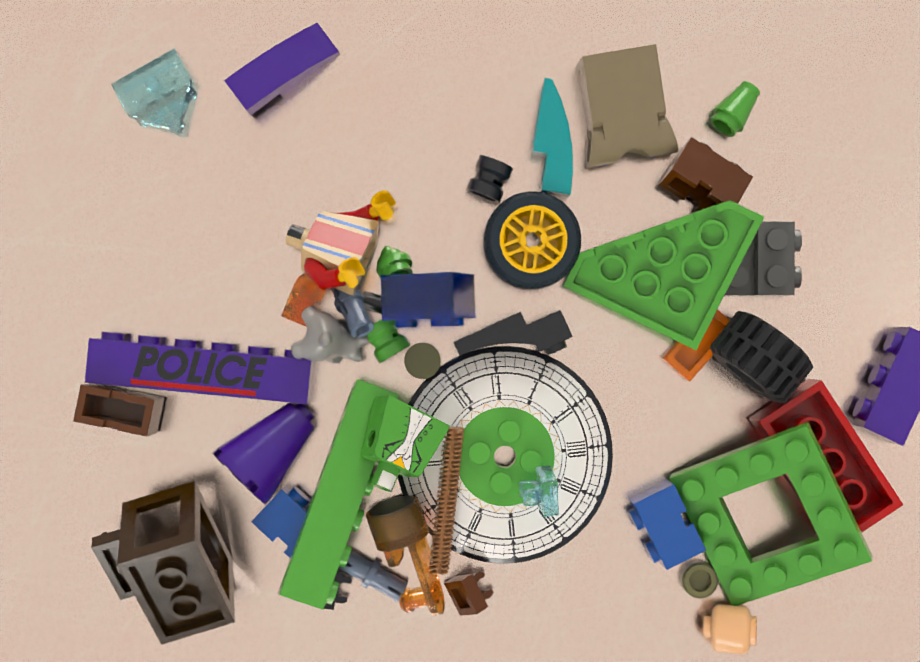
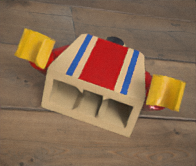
M382 190L372 197L371 204L355 211L342 213L323 211L318 214L311 229L292 224L286 236V245L301 249V270L321 290L336 288L354 296L377 246L379 221L377 220L379 216L382 220L391 219L394 212L391 206H394L396 201L389 191Z

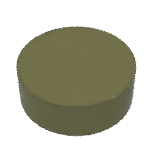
M429 343L414 344L407 350L404 358L406 370L410 375L418 379H427L435 375L441 363L438 350Z
M694 560L682 568L680 583L690 596L702 599L714 593L718 586V577L714 568L707 562Z

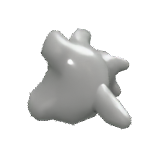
M308 306L302 311L301 318L306 324L307 329L304 338L294 342L291 346V353L294 358H305L313 362L327 360L330 363L337 364L343 358L355 362H360L363 359L361 349L368 342V338L366 336L358 338L357 335L353 337L345 319H335L329 313L320 312L315 306Z

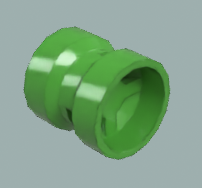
M392 314L374 323L373 330L366 335L368 343H371L376 348L374 356L379 364L410 346L404 335H398V330L396 329L397 322Z

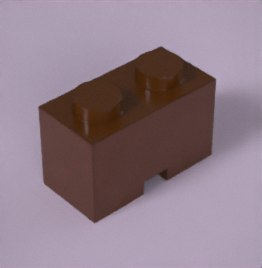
M691 137L677 153L659 185L682 200L687 196L698 202L696 209L701 210L727 200L739 203L753 176L745 172L738 164L730 162L714 152L707 144Z
M81 384L73 422L102 428L107 427L117 429V431L148 437L156 434L158 431L164 397L101 384Z

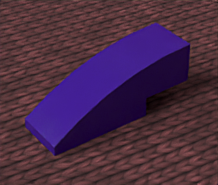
M315 23L267 50L224 81L246 111L252 115L277 95L281 94L283 96L338 55L339 51L320 25Z

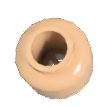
M716 605L712 610V616H704V638L711 639V646L716 652L746 654L750 646H756L757 616H751L749 608L745 606Z

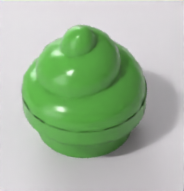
M385 246L377 260V274L388 285L403 282L412 275V260L406 252Z

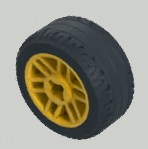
M538 191L518 193L504 200L491 214L484 232V252L492 270L508 284L522 289L545 288L560 281L574 267L581 250V230L572 210L557 197ZM534 234L538 237L537 246L529 247L526 245V236H533Z

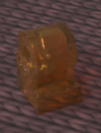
M303 273L295 281L281 316L306 326L301 318L302 311L308 306H315L317 308L327 298L328 289L321 290L307 274Z

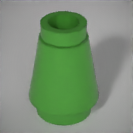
M743 81L740 86L712 110L711 125L718 132L728 137H733L737 132H742L760 95L759 89L754 84Z

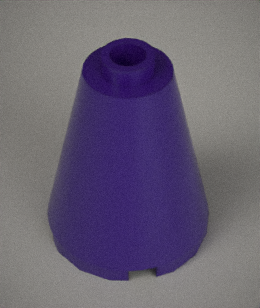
M287 403L216 448L212 454L258 500L266 505L313 432L314 426L311 424V421L314 419V416L302 404L298 403L294 407L292 404Z

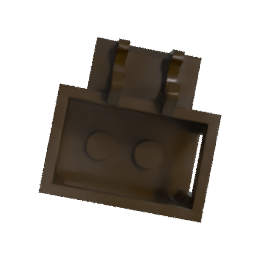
M195 481L123 502L120 529L109 533L103 532L99 536L92 537L91 548L120 600L133 596L136 597L161 645L235 622L233 559ZM180 501L179 535L151 543L145 528L139 520V513ZM200 519L220 558L218 560L210 562L200 542Z

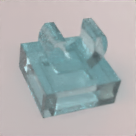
M550 465L535 467L536 481L524 480L519 482L520 497H523V505L534 506L539 504L544 517L559 515L558 483Z

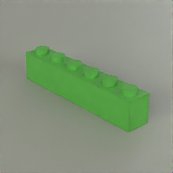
M359 379L353 383L277 595L324 610L326 603L332 605L339 587V582L334 581L338 567L345 568L352 550V546L347 545L351 530L358 531L364 516V510L359 509L364 495L370 496L374 487L371 481L374 476L372 470L375 462L364 458L361 454L375 397L390 395L398 399L399 394Z

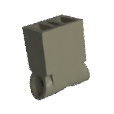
M656 44L582 56L577 64L586 124L589 131L586 152L587 168L617 163L628 152L645 157L678 153L677 140L666 117Z

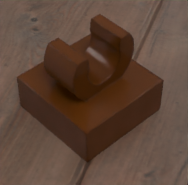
M484 572L454 576L444 583L460 616L478 614L488 607L485 600L489 599L494 592L492 589L480 591L477 585L478 580L485 576Z

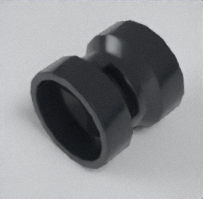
M480 155L476 164L478 171L476 176L470 179L466 190L486 200L500 203L504 193L502 189L503 183L509 180L513 168L497 159Z

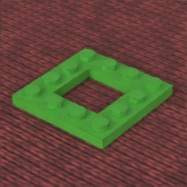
M808 422L672 473L669 478L671 483L675 485L687 510L686 513L690 522L694 524L705 546V552L731 605L738 606L872 562L873 555ZM788 473L818 536L752 558L723 497Z

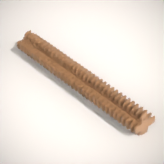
M450 426L446 433L447 436H444L447 440L443 441L446 445H442L446 449L441 451L445 452V454L441 455L445 458L440 460L444 461V463L440 464L444 467L440 468L443 472L439 473L443 476L439 477L442 481L438 482L442 486H438L441 490L437 491L441 495H437L440 499L436 500L440 504L437 503L436 506L439 508L435 509L439 513L436 512L435 515L438 517L434 518L438 522L435 521L434 524L437 526L433 527L437 531L434 530L433 533L436 535L432 536L436 540L433 539L432 542L435 544L431 545V547L435 548L431 550L434 553L430 554V556H434L430 559L433 562L429 563V565H433L429 568L432 570L429 572L430 574L444 575L450 569L448 561L451 560L449 552H451L450 547H452L450 543H452L451 538H453L451 534H453L452 529H454L452 525H454L453 520H455L453 516H455L454 511H456L454 507H456L455 502H457L456 493H458L457 484H459L458 475H460L459 466H461L460 457H462L461 448H463L462 439H464L463 434L465 430L463 427Z

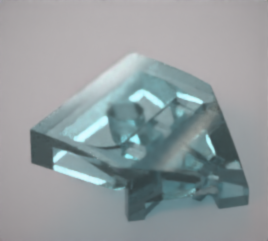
M175 48L111 84L126 114L131 119H135L140 126L147 127L152 125L166 128L172 133L182 135L186 125L183 119L190 102L196 99L197 93L192 87L194 81Z

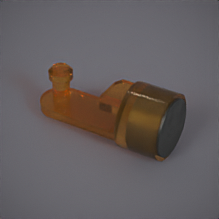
M409 495L399 496L377 504L366 513V519L377 550L384 552L389 567L399 566L404 557L403 548L408 547L423 592L411 594V592L403 593L399 599L401 609L406 613H410L415 608L428 606L432 615L443 614L445 609L444 594L438 575L429 573L432 571L429 569L430 566H433L429 565L433 561L430 560V551L425 539L429 529L418 497Z

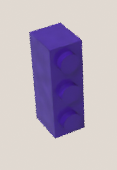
M897 327L895 331L888 335L883 347L886 352L882 361L874 366L869 375V389L865 397H861L857 401L853 410L855 419L852 425L883 440L904 446L920 412V331L912 327Z

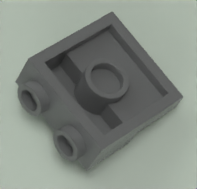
M762 221L724 296L795 295V288H800L802 283L800 266H795V252L801 250L802 234L800 230H795V222Z

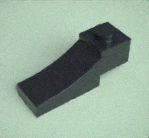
M557 310L529 324H526L522 313L518 312L453 343L459 356L483 347L509 343L534 345L537 352L545 350L547 355L566 348L565 340L573 336L561 310Z

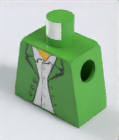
M390 395L375 397L361 451L364 458L378 464L371 484L382 490L392 492L399 474L405 477H419L448 432L450 425Z

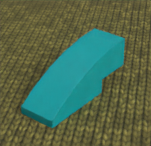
M545 78L541 89L531 156L545 158L539 192L555 197L568 198L571 195L573 177V152L569 123L561 97L553 80Z

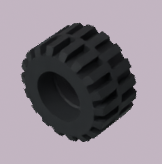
M737 311L710 345L714 357L732 374L761 395L778 403L785 404L813 369V364L809 357L797 344L771 324L747 312Z

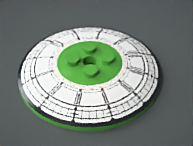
M493 346L473 350L455 357L440 366L435 375L427 378L419 386L408 405L450 426L465 428L464 439H462L463 448H461L462 457H460L461 466H459L460 475H458L459 484H457L458 493H456L457 502H455L456 507H454L456 511H454L455 516H453L455 520H453L454 525H452L454 529H452L453 534H451L453 538H451L452 543H450L452 551L474 560L498 564L519 563L537 559L558 550L575 538L588 525L600 507L609 485L613 462L612 439L607 418L598 399L584 380L565 364L551 356L535 350L513 346ZM443 438L419 477L398 475L403 496L409 495L414 497L423 523L422 527L431 536L436 535L433 533L434 530L437 531L433 527L437 526L434 524L435 521L438 522L434 518L438 517L435 515L436 512L439 513L435 509L439 508L436 504H440L436 500L440 499L437 495H441L437 491L441 490L438 486H442L438 482L442 481L439 477L443 476L439 473L443 472L440 468L444 466L440 464L444 463V461L440 460L445 458L441 456L445 452L441 451L446 449L442 447V445H446V443H443L444 440H447L446 438ZM501 446H509L515 451V460L509 466H500L494 460L495 451Z

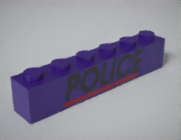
M103 331L101 338H89L85 383L309 404L311 402L315 362L305 358L296 359L293 357L291 350L285 349L284 356L270 355V348L248 346V352L233 351L234 344L212 342L211 349L197 348L196 340L175 339L174 345L160 344L161 337L138 335V342L125 341L124 333Z

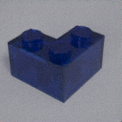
M441 272L381 275L382 321H395V328L418 327L417 320L431 319V327L464 326V318H476L474 274Z

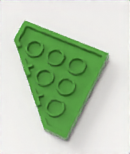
M727 200L581 251L563 286L697 350L764 219V215L732 200Z

